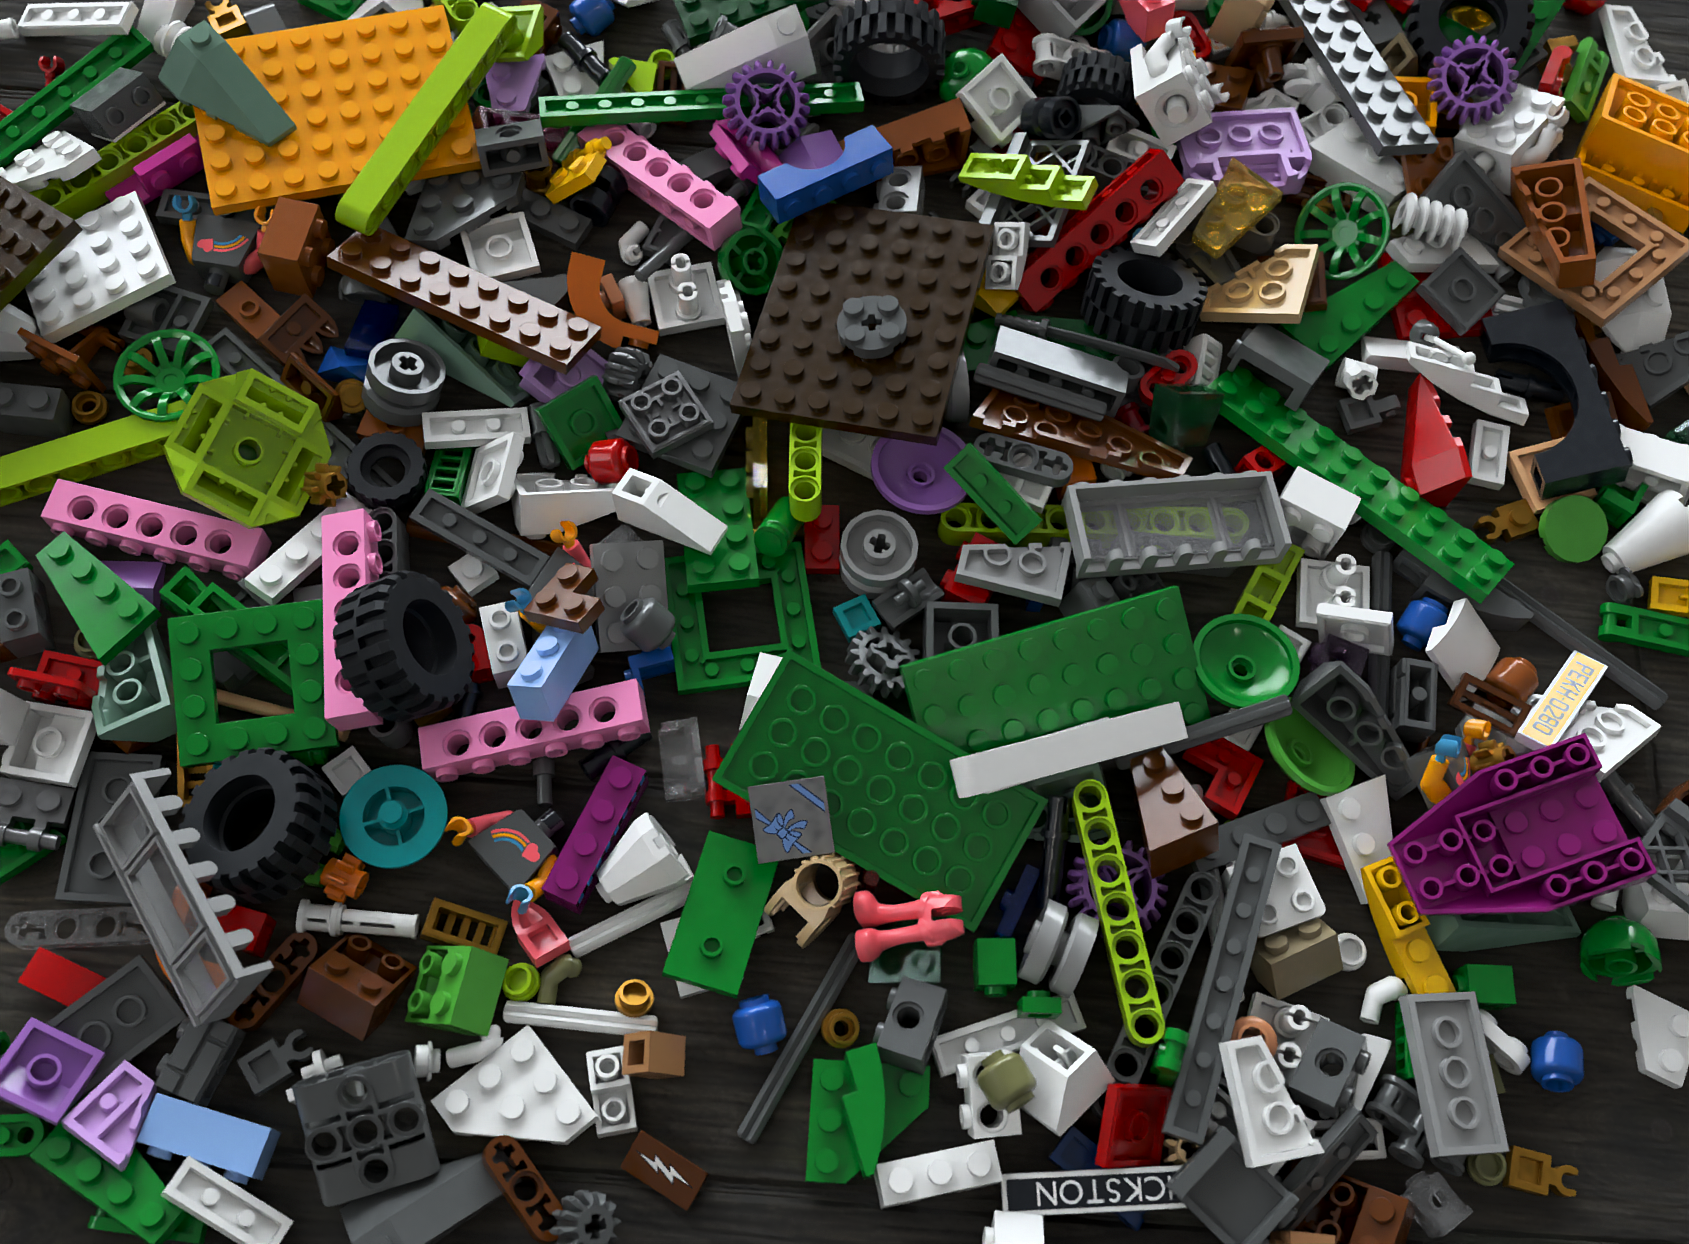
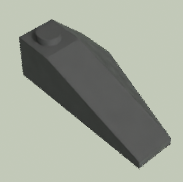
M495 1148L496 1154L492 1159L496 1164L501 1161L506 1164L510 1171L503 1178L508 1182L517 1171L508 1162V1156L505 1151ZM483 1152L440 1165V1170L428 1177L355 1199L339 1209L351 1244H435L503 1196L483 1165ZM521 1178L515 1182L514 1188L523 1182Z

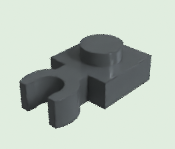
M297 1029L287 1036L285 1044L281 1047L277 1040L272 1038L237 1060L255 1095L261 1096L295 1075L290 1066L291 1063L295 1061L305 1062L312 1059V1052L316 1051L315 1048L309 1047L302 1052H297L296 1050L297 1042L307 1036L304 1030Z

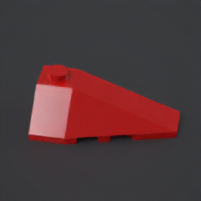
M1419 373L1408 389L1400 482L1416 490L1421 498H1424L1433 506L1446 507L1473 476L1460 437L1453 438L1449 431L1452 425L1449 415H1441L1439 411L1440 397L1431 381Z

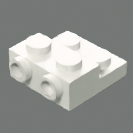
M1003 53L996 57L955 94L957 98L960 97L963 106L975 119L970 126L991 149L997 144L1000 148L1006 146L1014 136L1012 131L1018 126L1022 130L1020 120L1022 109L1030 99L1037 98Z
M523 211L507 213L500 217L492 218L491 221L469 234L465 230L460 232L471 269L500 282L541 273L538 257Z
M26 701L30 704L15 745L9 746L3 753L0 773L16 780L76 788L97 732L92 711Z

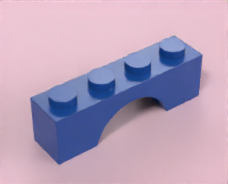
M870 125L844 137L845 149L843 154L829 166L819 169H800L785 163L758 175L760 200L778 224H781L894 173L892 146L873 125Z

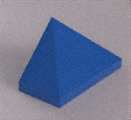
M330 346L317 374L323 379L337 383L348 378H354L364 383L369 357Z

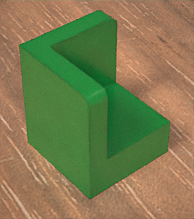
M1642 482L1632 492L1625 490L1617 484L1602 486L1593 501L1599 504L1606 515L1607 523L1618 529L1634 514L1649 485Z

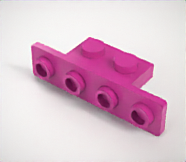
M732 118L716 120L713 123V129L709 132L717 143L714 148L725 160L732 162L731 171L742 181L748 178L758 185V175L783 164L767 142L765 149L760 151L758 141L754 140L751 147L746 145L748 139L746 135L742 139L737 140L735 135L739 128L729 130L727 127L729 120Z
M189 133L133 167L135 174L105 192L108 200L113 202L120 196L136 191L143 204L146 205L162 195L164 189H172L204 169L199 136L192 137Z

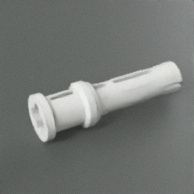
M302 899L297 911L296 931L297 933H303L307 930L329 932L332 937H338L343 932L416 939L420 916L419 914L410 915L347 909V906L343 905L342 902H335L334 905L311 904L309 899Z

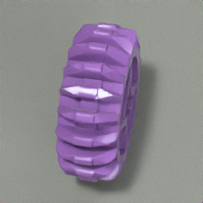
M1470 35L1467 37L1465 45L1461 40L1456 39L1453 42V49L1445 46L1441 51L1442 57L1436 56L1433 61V65L1436 68H1432L1428 72V77L1433 80L1428 82L1427 90L1436 91L1430 96V102L1441 101L1436 108L1437 113L1445 109L1449 110L1446 117L1447 120H1451L1455 114L1459 115L1458 122L1460 125L1465 123L1467 117H1470L1471 123L1476 125L1480 120V115L1485 121H1490L1493 117V112L1501 114L1504 110L1503 104H1510L1513 99L1510 93L1515 92L1518 88V84L1513 82V80L1517 79L1519 71L1511 69L1516 63V58L1505 59L1509 48H1503L1499 52L1496 49L1499 41L1494 40L1491 46L1487 45V37L1485 35L1481 36L1478 43H1475L1473 36ZM1466 58L1480 59L1473 65H1466L1462 62L1459 65L1456 64L1457 61ZM1488 64L1496 72L1498 86L1494 84L1495 80L1487 74ZM1480 70L1476 77L1475 85H1471L1468 91H1465L1470 76H1474L1476 71ZM1447 75L1452 77L1451 81L1456 83L1459 88L1457 97L1452 94L1448 87ZM1474 95L1481 96L1482 98L1488 96L1490 98L1480 103L1465 102Z
M772 59L768 61L766 68H763L762 63L757 60L754 63V70L745 64L742 67V74L734 72L732 75L734 83L726 84L725 91L728 94L722 98V104L728 106L723 109V117L732 118L727 124L728 129L739 128L735 138L740 140L746 135L748 137L746 143L748 147L753 145L754 140L758 141L760 151L765 149L766 142H770L772 150L778 149V140L783 145L788 146L791 142L790 136L796 139L800 136L799 128H805L807 124L804 116L810 113V107L804 105L809 101L810 96L807 93H801L805 88V83L803 81L794 83L797 73L793 71L786 75L785 63L780 65L779 70L773 69L774 62ZM758 83H769L775 86L770 89H764ZM742 93L748 97V102L753 107L748 118L745 117L740 106ZM784 93L788 96L792 106V116L790 119L784 114L785 110L780 105ZM773 100L771 108L766 107L759 112L761 103L765 105ZM761 122H770L776 128L758 127Z
M1102 840L1097 841L1096 844L1103 845L1105 843ZM1128 840L1121 849L1125 865L1131 869L1127 873L1141 929L1147 932L1151 929L1150 921L1157 922L1161 917L1157 909H1163L1167 904V901L1159 895L1165 894L1168 891V886L1157 883L1165 874L1151 880L1149 863L1143 858L1146 854L1145 848L1141 847L1135 853L1132 851V840ZM1076 857L1072 862L1076 869L1069 870L1067 873V878L1074 883L1068 884L1065 888L1066 893L1076 895V897L1072 898L1068 905L1070 908L1080 907V912L1099 920L1094 899H1092L1089 892V877L1085 860L1082 857ZM1102 866L1097 870V874L1102 881L1113 882L1118 878L1116 870L1111 866ZM1139 879L1144 889L1142 908L1136 903L1138 898L1133 890L1134 884ZM1111 903L1108 905L1116 907L1122 914L1125 912L1127 914L1122 904ZM1108 914V916L1114 920H1123L1126 918ZM1100 930V937L1103 938L1102 931Z

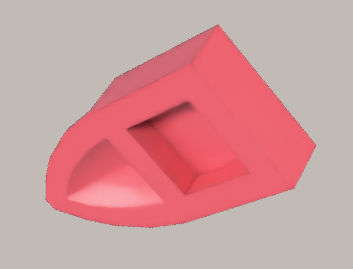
M513 900L511 919L518 943L536 968L570 950L569 940L544 908L534 902H530L526 913L519 914L517 911L521 902Z

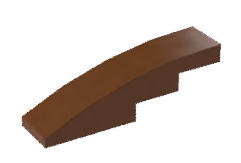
M1577 311L1573 312L1576 321L1575 331L1578 337H1583L1587 347L1586 357L1589 364L1593 363L1597 369V384L1600 391L1611 392L1619 424L1644 432L1654 421L1633 365H1619L1610 338H1596L1590 320Z

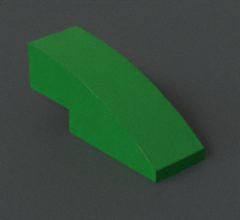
M876 1042L846 1051L844 1055L854 1092L843 1095L840 1102L863 1180L874 1175L881 1150L885 1123L884 1079Z

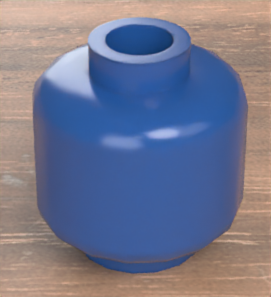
M574 0L569 5V12L572 15L569 22L581 36L586 32L588 35L596 37L615 20L613 10L616 8L611 0Z
M1112 19L1101 28L1098 36V48L1111 52L1113 56L1119 55L1123 57L1124 62L1131 63L1130 49L1141 43L1144 48L1146 46V43L1140 39L1127 21L1123 19Z
M1424 597L1422 600L1411 601L1397 623V630L1403 636L1401 642L1415 651H1421L1422 647L1426 648L1433 627L1447 623L1449 610L1438 601L1428 597Z
M768 994L757 995L739 1001V1008L732 1014L739 1046L744 1049H754L756 1056L778 1050L777 1042L783 1040L787 1035V1026L780 1002L769 999Z
M1549 1031L1544 1036L1535 1039L1530 1046V1071L1532 1077L1544 1089L1552 1092H1569L1573 1090L1574 1086L1580 1084L1584 1078V1052L1581 1044L1561 1031Z

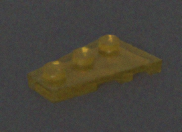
M1234 157L1229 162L1227 171L1216 188L1217 193L1207 205L1193 232L1191 240L1216 260L1278 205L1283 197L1282 191Z
M753 417V427H746V448H753V452H746V473H753V476H746V498H753L754 534L767 516L768 491L766 419Z

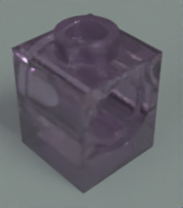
M1329 633L1321 644L1316 642L1310 651L1308 662L1312 663L1309 674L1324 662H1331L1329 657H1334L1339 661H1343L1361 678L1369 649Z

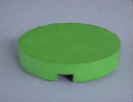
M1575 494L1561 497L1548 504L1540 516L1538 531L1540 538H1543L1546 545L1543 547L1549 555L1561 562L1578 563L1588 561L1600 553L1607 540L1608 525L1606 515L1599 504L1589 497Z

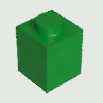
M977 938L972 945L974 991H984L985 997L1007 996V991H1012L1017 985L1015 938Z
M1466 964L1453 970L1451 981L1456 991H1475L1479 1009L1503 1010L1516 1004L1512 966Z

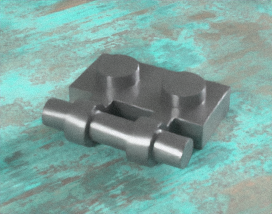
M0 777V846L5 847L10 843L26 846L27 850L41 852L43 849L58 850L61 844V836L49 834L51 827L67 829L75 805L76 789ZM15 822L34 824L30 831L14 828Z

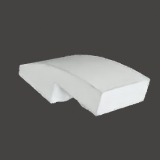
M994 222L993 255L988 256L986 263L985 289L1018 290L1027 257L1030 223Z
M623 1046L586 1052L594 1112L599 1117V1120L596 1121L598 1138L638 1131L630 1076L622 1075Z

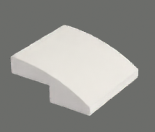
M1464 598L1453 602L1445 625L1433 627L1425 652L1432 662L1438 664V671L1451 690L1454 691L1460 682L1462 674L1465 672L1484 681L1498 657L1500 647L1469 600ZM1468 684L1466 690L1474 693L1477 688ZM1461 697V699H1460V701H1466V700H1467V699L1464 698V697Z

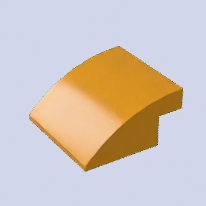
M1613 73L1586 127L1574 158H1581L1584 179L1590 176L1646 213H1648V208L1650 207L1660 210L1663 214L1662 223L1683 234L1689 226V104Z

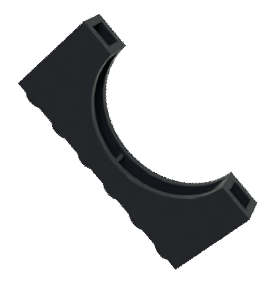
M1563 299L1482 318L1479 339L1489 363L1517 362L1537 368L1549 375L1560 385L1571 403L1574 425L1568 435L1551 449L1535 454L1530 472L1541 500L1624 482L1629 468L1633 465L1632 453L1628 447L1623 446L1620 439L1621 428L1616 418L1612 419L1609 413L1607 393L1600 391L1597 384V369L1593 363L1589 364L1586 357L1587 347L1583 337H1578L1575 331L1576 321L1574 314L1571 310L1567 311Z

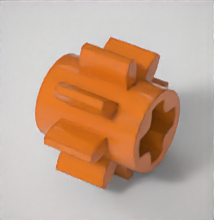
M345 853L342 861L331 858L327 862L320 876V884L326 886L323 893L327 894V898L344 904L347 896L355 900L360 897L369 880V873L363 871L365 864H362V860Z

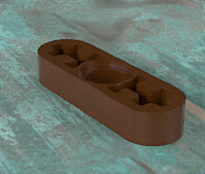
M295 932L288 936L267 960L271 961L274 966L271 972H283L285 982L282 988L275 992H268L264 987V978L255 989L259 994L269 999V1002L265 1005L262 1001L258 1000L251 1009L255 1014L251 1020L243 1018L239 1022V1019L242 1017L239 1011L242 1005L250 1007L258 999L252 995L253 990L237 1009L227 1017L228 1022L244 1032H251L261 1027L306 976L308 967L321 957L322 947L320 942L308 932ZM310 942L307 946L310 952L309 956L306 958L298 956L291 963L297 969L294 973L280 963L283 958L290 963L296 957L297 952L294 950V947L298 943L304 946Z
M507 1135L493 1138L487 1144L482 1154V1162L485 1169L532 1238L542 1244L556 1241L559 1237L558 1235H552L549 1230L542 1232L539 1229V1225L543 1220L538 1211H534L529 1216L526 1209L533 1207L544 1197L547 1203L542 1205L540 1209L545 1216L550 1217L551 1213L555 1210H563L562 1205L516 1139ZM495 1146H498L501 1150L507 1147L511 1150V1154L507 1159L513 1169L519 1163L524 1168L516 1172L508 1182L503 1178L510 1171L503 1161L496 1164L492 1159L496 1154ZM529 1178L534 1182L536 1193L532 1200L522 1201L516 1197L514 1184L518 1179Z

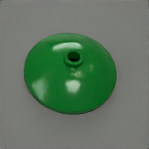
M1249 614L1220 616L1208 622L1200 630L1193 643L1198 667H1195L1197 681L1211 697L1230 708L1240 709L1282 694L1289 697L1298 682L1300 662L1293 643L1277 626L1260 617ZM1234 671L1242 673L1243 676L1237 675Z

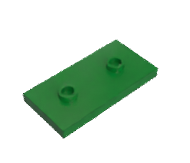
M709 831L662 976L737 999L779 861L758 864L755 844Z

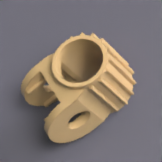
M836 852L815 855L808 860L802 861V865L794 870L796 872L794 877L784 882L764 908V912L770 917L779 910L784 912L791 905L808 922L796 935L798 939L797 944L801 948L808 946L826 929L840 913L842 906L851 902L850 898L854 896L857 886L861 884L858 882L860 872H857L854 867L856 864L854 862L851 863L847 858L840 856ZM820 864L829 866L837 875L839 888L834 899L823 895L816 884V871Z

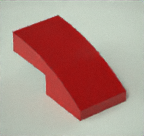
M39 946L19 978L18 983L66 1006H70L107 978Z

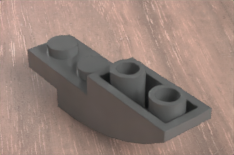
M1404 548L1393 560V571L1418 587L1411 598L1414 600H1422L1424 597L1434 599L1449 610L1448 616L1453 602L1464 598L1469 600L1487 629L1518 631L1534 615L1533 612L1525 608L1522 602L1510 598L1497 588H1494L1485 600L1479 604Z

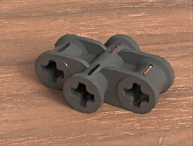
M1382 1075L1379 1080L1381 1087L1374 1100L1366 1104L1365 1111L1372 1119L1378 1121L1392 1133L1399 1136L1396 1142L1390 1144L1388 1148L1389 1153L1402 1164L1415 1169L1422 1168L1424 1164L1422 1156H1424L1443 1172L1453 1176H1462L1465 1171L1463 1164L1467 1156L1430 1158L1417 1091L1407 1082L1394 1075Z

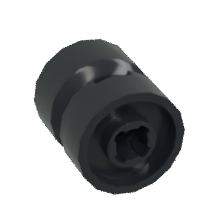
M1069 96L1032 98L1025 103L1020 117L1023 132H1027L1029 139L1032 140L1071 139L1080 129L1082 121L1081 109L1077 101Z
M604 165L594 183L574 194L569 202L570 208L592 219L593 226L604 227L616 210L615 206L620 203L628 190V183L618 171Z

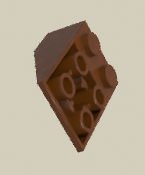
M1301 1158L1291 1160L1284 1180L1300 1163ZM1342 1174L1293 1231L1335 1235V1244H1405L1415 1210L1407 1198Z

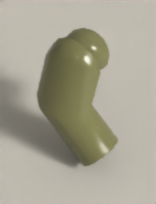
M562 954L547 965L540 976L541 983L536 1003L556 1005L559 983L567 977L576 978L580 975L582 970L581 960L572 957L571 954Z

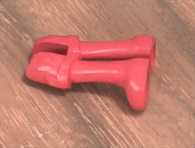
M858 891L854 894V914L858 923L865 928L859 929L855 933V948L861 962H873L884 950L897 945L924 941L926 946L935 947L941 946L946 941L964 934V922L961 919L933 920V917L961 913L963 911L962 897L959 895L930 891L923 893L920 900L885 905L879 903L869 891ZM918 920V924L890 930L873 929L887 923Z

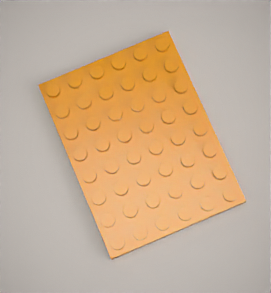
M444 5L224 39L295 123L297 130L269 147L237 131L234 125L220 118L215 120L207 116L204 110L193 105L211 208L214 215L256 209L258 206H274L279 197L302 201L346 193L452 46L453 41ZM468 102L412 181L482 169Z

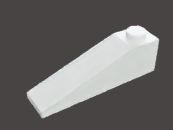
M555 473L516 474L514 480L516 489L511 497L515 526L521 536L529 539H543L552 530L559 529L563 532L564 529L560 525L561 521H571L576 526L616 512L612 492L618 483L600 485L593 478L587 477L586 474H576L575 478L571 480L555 479Z

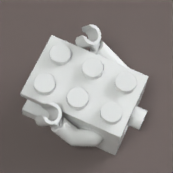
M1185 16L1168 20L1165 25L1166 33H1163L1148 52H1146L1142 43L1130 49L1134 97L1165 147L1211 124V111L1214 108V104L1227 102L1230 97L1229 92L1220 93L1224 83L1210 85L1206 77L1209 75V71L1204 60L1201 57L1196 59L1192 52L1195 50L1189 36L1192 28L1191 26L1182 27Z
M1518 85L1517 90L1510 93L1513 97L1510 104H1503L1504 110L1501 114L1493 112V117L1490 121H1485L1480 115L1478 124L1473 125L1470 117H1467L1465 123L1460 125L1459 133L1454 137V153L1465 150L1503 194L1510 195L1511 167L1544 162L1554 148L1563 140V129L1558 127L1565 125L1569 121V112L1564 106L1558 116L1554 117V115L1565 104V98ZM1477 95L1471 96L1474 100L1473 103H1480L1490 99L1488 96L1484 98Z

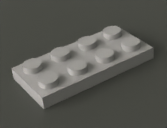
M1475 991L1406 994L1399 997L1430 1158L1510 1152Z

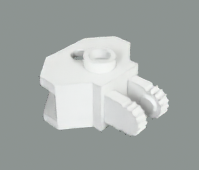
M1314 56L1308 58L1304 64L1288 63L1283 66L1285 75L1281 80H1287V83L1283 86L1285 94L1297 97L1300 104H1305L1313 113L1327 104L1343 102Z

